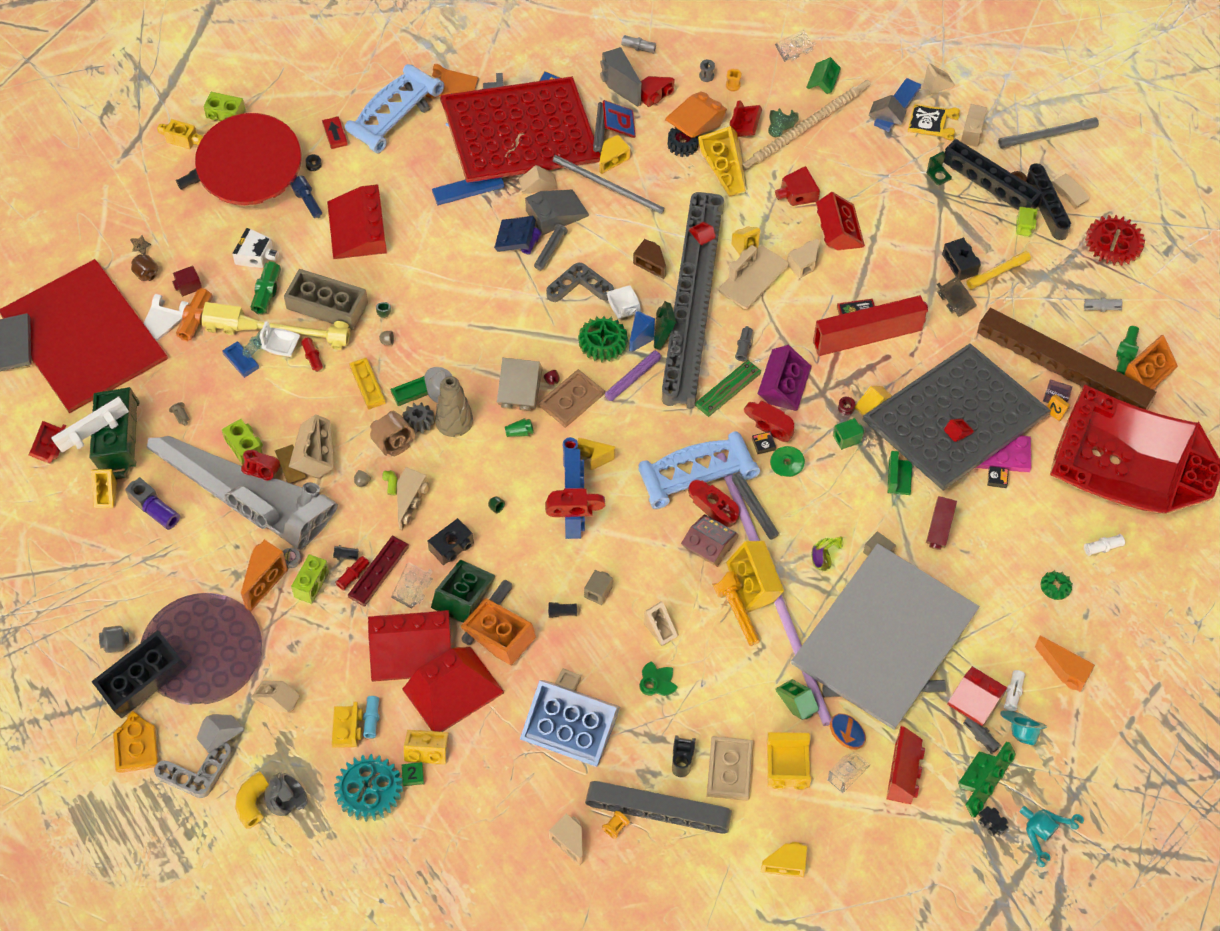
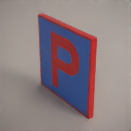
M603 100L605 128L635 138L633 110Z

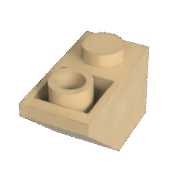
M818 238L808 241L800 248L793 249L788 253V267L799 279L814 271L819 246Z

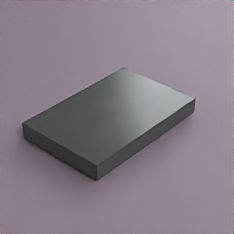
M28 313L0 319V371L32 365L31 329Z

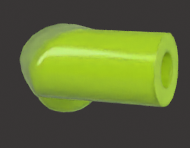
M392 470L383 471L382 479L388 481L387 494L397 495L398 478L395 472Z

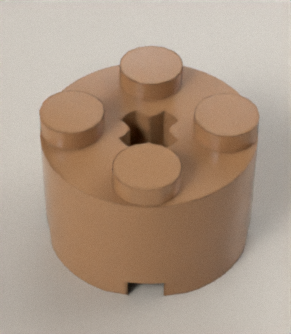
M394 410L388 412L387 415L379 420L373 421L370 425L371 440L386 456L387 454L397 456L403 453L410 446L408 444L411 439L414 440L415 437L412 427Z

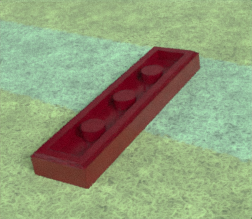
M392 535L348 593V598L365 607L407 551L409 544Z

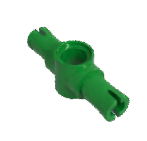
M1133 325L1129 326L1126 337L1120 342L1116 357H1118L1116 371L1125 375L1128 364L1136 358L1139 349L1136 342L1139 328Z

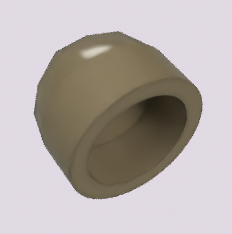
M384 331L380 334L379 340L383 345H393V331Z
M358 470L354 476V483L359 487H363L368 484L371 478L364 471Z

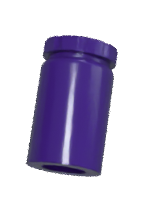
M155 495L150 496L143 504V511L167 530L172 529L180 519V514Z

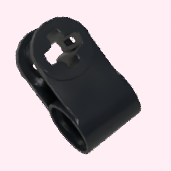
M675 735L672 772L675 776L685 777L689 774L696 738L684 739ZM677 763H684L686 766H678Z

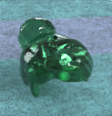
M780 108L778 111L770 110L769 119L771 124L768 128L769 135L775 138L780 137L784 130L792 128L798 122L799 113L791 109V114L786 115Z

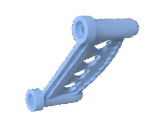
M405 65L403 68L404 74L382 88L367 103L356 121H347L345 124L346 131L367 144L373 152L377 154L382 152L387 143L383 136L427 93L434 97L439 96L444 89L443 81L438 78H432L413 65ZM407 82L412 84L413 91L399 90ZM394 94H400L402 102H388L390 98H393ZM383 105H388L390 110L389 114L376 112ZM371 116H376L379 124L366 125L365 122L369 121Z
M737 431L730 433L728 440L691 445L677 450L653 464L649 463L648 460H644L638 465V470L650 496L649 502L653 509L665 507L670 501L668 498L669 494L688 489L689 484L693 480L709 482L740 472L745 480L755 478L760 473L757 463L753 462L741 434ZM722 450L729 451L727 462H723L713 454ZM706 455L711 457L708 468L697 463L695 460ZM687 461L693 463L690 474L677 466L685 464ZM669 467L675 468L672 480L660 474V470H667Z

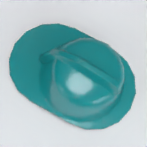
M1008 710L1000 712L1004 719L1011 722L1012 735L1021 743L1035 745L1041 729L1047 728V725L1021 713Z

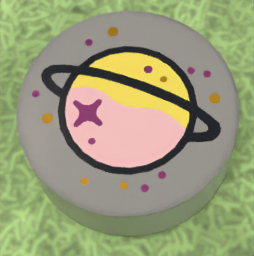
M295 548L283 550L287 568L298 566L301 561L299 551Z

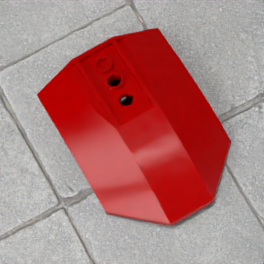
M1084 384L1055 451L1050 475L1086 492L1143 511L1169 513L1214 498L1220 481V458L1199 421L1182 420L1142 409ZM1092 450L1099 451L1101 456L1094 455ZM1116 456L1120 463L1113 464L1110 457Z

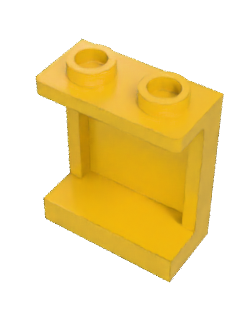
M768 732V787H773L774 789L794 787L797 790L810 787V733Z

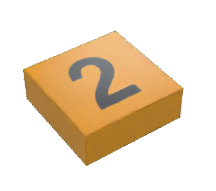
M1055 394L1046 407L1051 410L1050 415L1060 421L1071 405Z

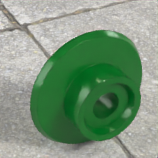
M792 446L778 448L770 459L773 471L784 477H792L799 474L805 464L802 452Z

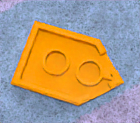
M132 711L127 716V720L113 732L115 770L118 773L154 768L158 763L155 726Z

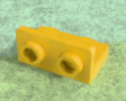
M353 702V706H334L332 748L357 747L358 740H361L362 729L359 727V721L363 720V709L359 708L358 702Z
M407 729L404 742V761L445 764L449 732Z

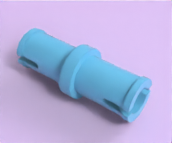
M368 696L366 699V712L363 714V720L365 721L363 736L368 739L376 737L377 722L380 719L378 714L380 698L377 696Z

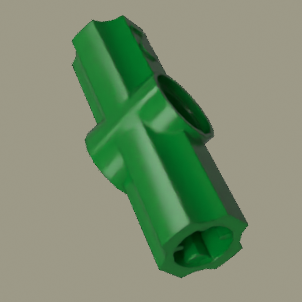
M269 261L265 263L260 279L256 280L255 295L250 306L251 310L256 314L263 315V313H266L271 297L276 295L277 280L281 271L280 265L276 264V262Z

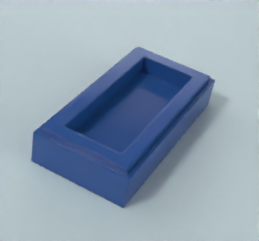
M238 341L222 350L223 355L244 378L259 369L257 362Z

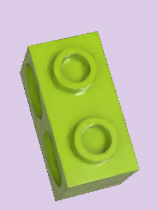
M212 91L203 106L206 118L218 121L243 114L246 110L243 98Z
M239 419L221 429L224 440L242 465L244 464L243 453L246 450H255L262 453L261 447H263V444L258 436L254 437V432L249 423L245 424L242 419Z
M310 554L307 556L291 585L294 598L310 604L313 603L329 573L327 560Z

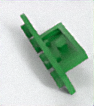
M1005 742L997 756L979 751L958 782L960 788L973 792L966 803V808L971 817L976 818L983 809L985 802L993 794L996 785L1003 778L1010 763L1014 761L1016 753L1010 742Z

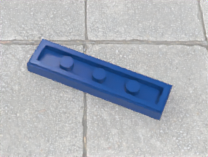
M906 78L893 96L906 109L921 89L922 84ZM881 119L874 121V126L890 132L895 123Z
M502 177L468 183L466 180L432 188V193L438 206L504 188V182Z

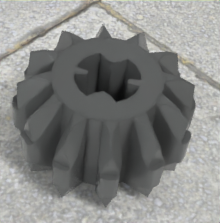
M421 402L419 405L413 403V407L407 406L402 416L412 427L415 435L418 431H421L422 434H424V430L430 431L431 425H434V412L430 410L429 405L424 406Z

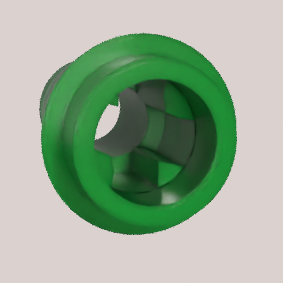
M523 418L505 426L506 436L522 437L533 434L531 419Z

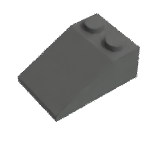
M619 47L603 52L602 60L600 61L602 81L607 84L609 89L635 106H641V81L622 48Z
M573 189L540 191L525 197L526 212L529 216H534L536 219L535 226L541 231L542 235L554 231L556 224L567 226L589 216V213Z

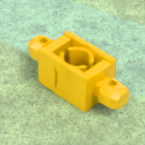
M171 119L169 124L162 123L157 127V131L165 135L167 143L186 149H191L193 144L199 145L203 138V135L196 132L194 125Z

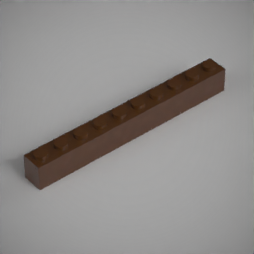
M991 307L979 322L977 333L984 338H988L998 345L1010 349L1031 362L1037 363L1047 370L1062 376L1064 379L1080 385L1082 388L1085 384L1118 400L1146 410L1149 409L1154 401L1157 391Z

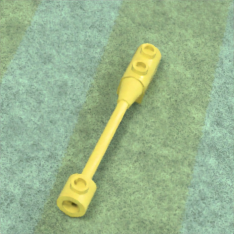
M205 302L202 313V326L205 327L206 331L215 333L218 328L223 329V333L227 335H234V331L262 329L265 322L244 316L245 314L239 306ZM335 321L334 326H330L328 330L269 323L270 328L285 329L297 334L326 338L328 344H331V348L335 350H341L342 346H348L350 340L349 325L342 321Z

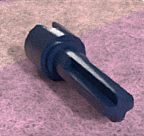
M297 176L294 182L290 184L293 192L298 198H302L313 218L319 219L322 211L311 194L312 187L304 176Z

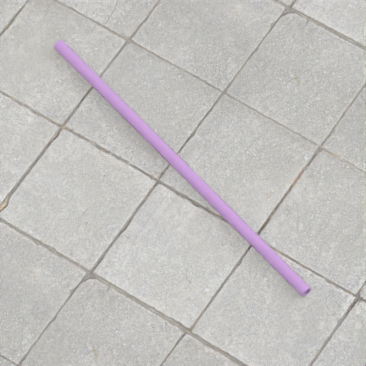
M725 453L716 455L718 459L727 462ZM733 474L725 476L724 479L731 497L739 507V517L749 541H760L744 500L732 481ZM780 595L774 604L793 652L796 655L802 645L783 597ZM801 670L807 687L811 689L819 708L817 712L823 726L830 725L831 717L816 680Z

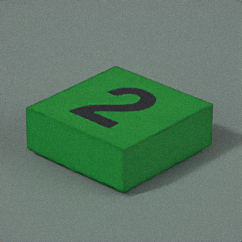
M422 762L401 764L403 786L424 784Z

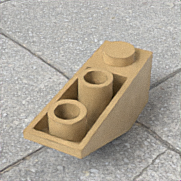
M405 467L397 481L399 530H403L405 524H409L413 510L418 508L422 494H426L429 488L427 475Z

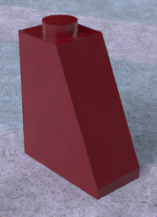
M938 496L926 543L930 544V548L941 550V547H946L957 500Z

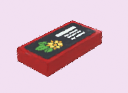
M872 298L837 303L838 314L841 315L874 307L875 305Z

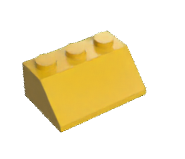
M745 541L726 562L728 570L736 572L742 585L737 593L747 613L775 602L784 592L765 541Z

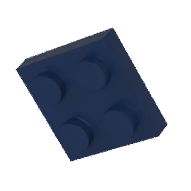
M534 216L503 219L494 246L496 251L529 248L536 223Z

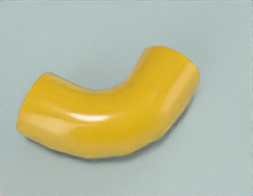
M260 771L247 779L241 785L236 795L235 809L239 820L246 829L257 825L263 819L256 801L259 796L265 793L269 784Z

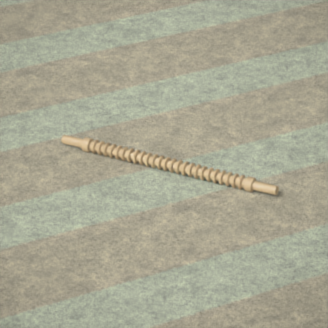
M867 79L857 87L850 88L849 91L832 100L831 103L822 107L814 115L807 117L803 122L797 124L796 127L782 134L774 142L772 141L767 147L764 146L763 149L755 152L752 158L742 164L743 170L748 169L757 162H762L771 153L773 154L775 151H778V148L781 149L782 146L788 144L796 136L803 134L807 129L813 127L814 124L820 122L821 119L828 117L832 112L838 110L839 107L859 96V93L869 87L871 82Z

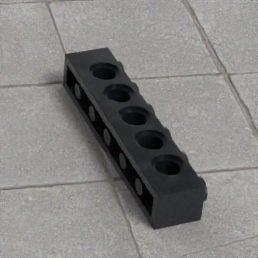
M956 138L945 148L943 163L1017 210L1020 207L1033 209L1038 207L1042 195L1041 191Z

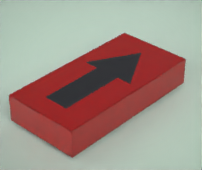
M339 116L322 120L330 148L335 149L347 146V139Z

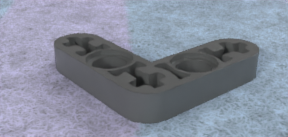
M579 262L573 264L547 287L546 296L549 301L558 302L577 285L581 284L599 299L608 301L606 291H612L614 287L587 265ZM595 279L597 283L589 284L588 280ZM564 280H570L572 283L569 285H565L562 282Z

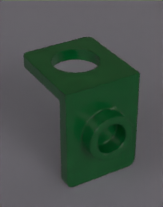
M944 151L929 158L926 172L938 186L952 179V176L943 167ZM942 173L945 175V178L938 179L935 175Z

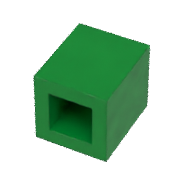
M855 418L835 425L833 437L841 450L861 443L864 434L863 426L860 423L858 424Z

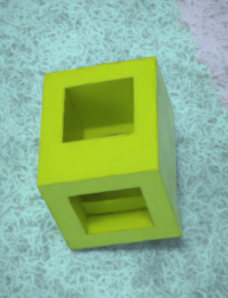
M1019 208L1016 220V235H1031V230H1035L1036 227L1035 218L1038 209Z

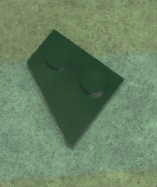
M666 301L656 312L653 347L661 350L676 324L672 305Z

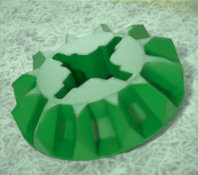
M1054 570L1049 573L1047 572L1041 579V590L1051 599H1065L1072 591L1073 583L1070 581V576L1064 575L1063 571L1056 572ZM1055 579L1058 584H1061L1059 590L1056 588V585H1052Z

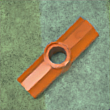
M201 288L197 290L190 305H186L183 310V319L176 331L177 337L183 341L188 342V340H192L199 324L202 325V313L205 302L210 303L213 298L212 293L207 289Z

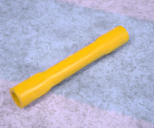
M1024 251L1010 260L966 280V285L972 290L986 281L1030 261L1031 256L1028 251Z

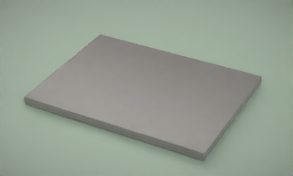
M877 543L793 657L791 664L895 730L980 606Z

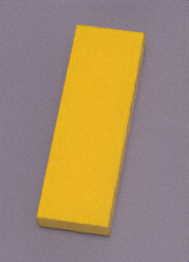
M367 357L349 363L367 409L386 404Z

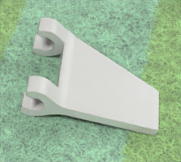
M159 294L154 295L151 308L143 324L156 341L182 321L183 310L186 305H189V302L182 301L179 311L162 307L165 303V300H162L163 296Z

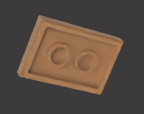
M577 369L539 402V407L566 428L605 394V390Z

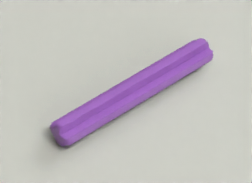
M656 350L651 352L605 392V398L613 401L661 359V354Z

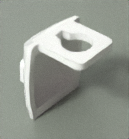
M630 285L607 292L610 306L618 319L634 315L636 311L641 312L638 298Z
M265 321L260 332L261 349L276 355L291 357L300 335L285 329L270 328L269 322Z

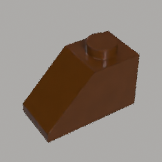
M644 238L633 253V264L664 279L666 277V264L661 248L655 242Z

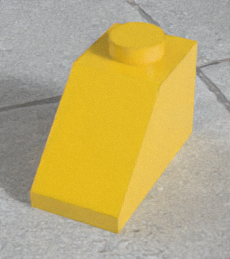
M619 135L608 138L603 143L599 161V172L601 174L630 159V147Z
M747 226L732 233L731 244L739 255L751 245L758 249L760 229Z
M799 842L785 843L762 861L761 872L803 878L806 867L807 846Z

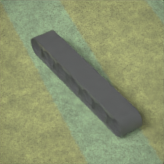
M600 781L590 782L585 801L588 806L612 812L619 811L622 814L720 834L728 833L732 811L723 806Z

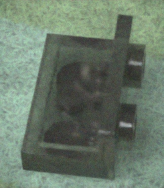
M958 276L943 286L940 282L936 284L940 289L937 293L942 300L946 299L948 301L946 306L951 314L955 312L960 317L977 306Z

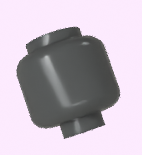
M122 626L104 627L102 632L99 633L100 649L103 648L106 653L124 651L125 644H129V633L124 632Z

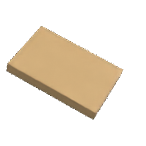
M711 737L706 797L748 801L753 740Z

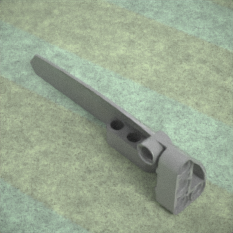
M171 436L148 438L147 448L256 526L261 529L267 527L298 550L307 546L323 530L337 510L338 504L326 495H320V487L316 483L307 482L303 487L275 478L266 481L244 474L241 471L242 466L210 454Z

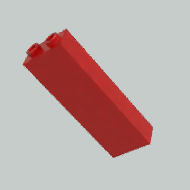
M919 295L817 320L813 344L818 355L823 356L922 331L923 325L926 322L925 317L928 312V305Z

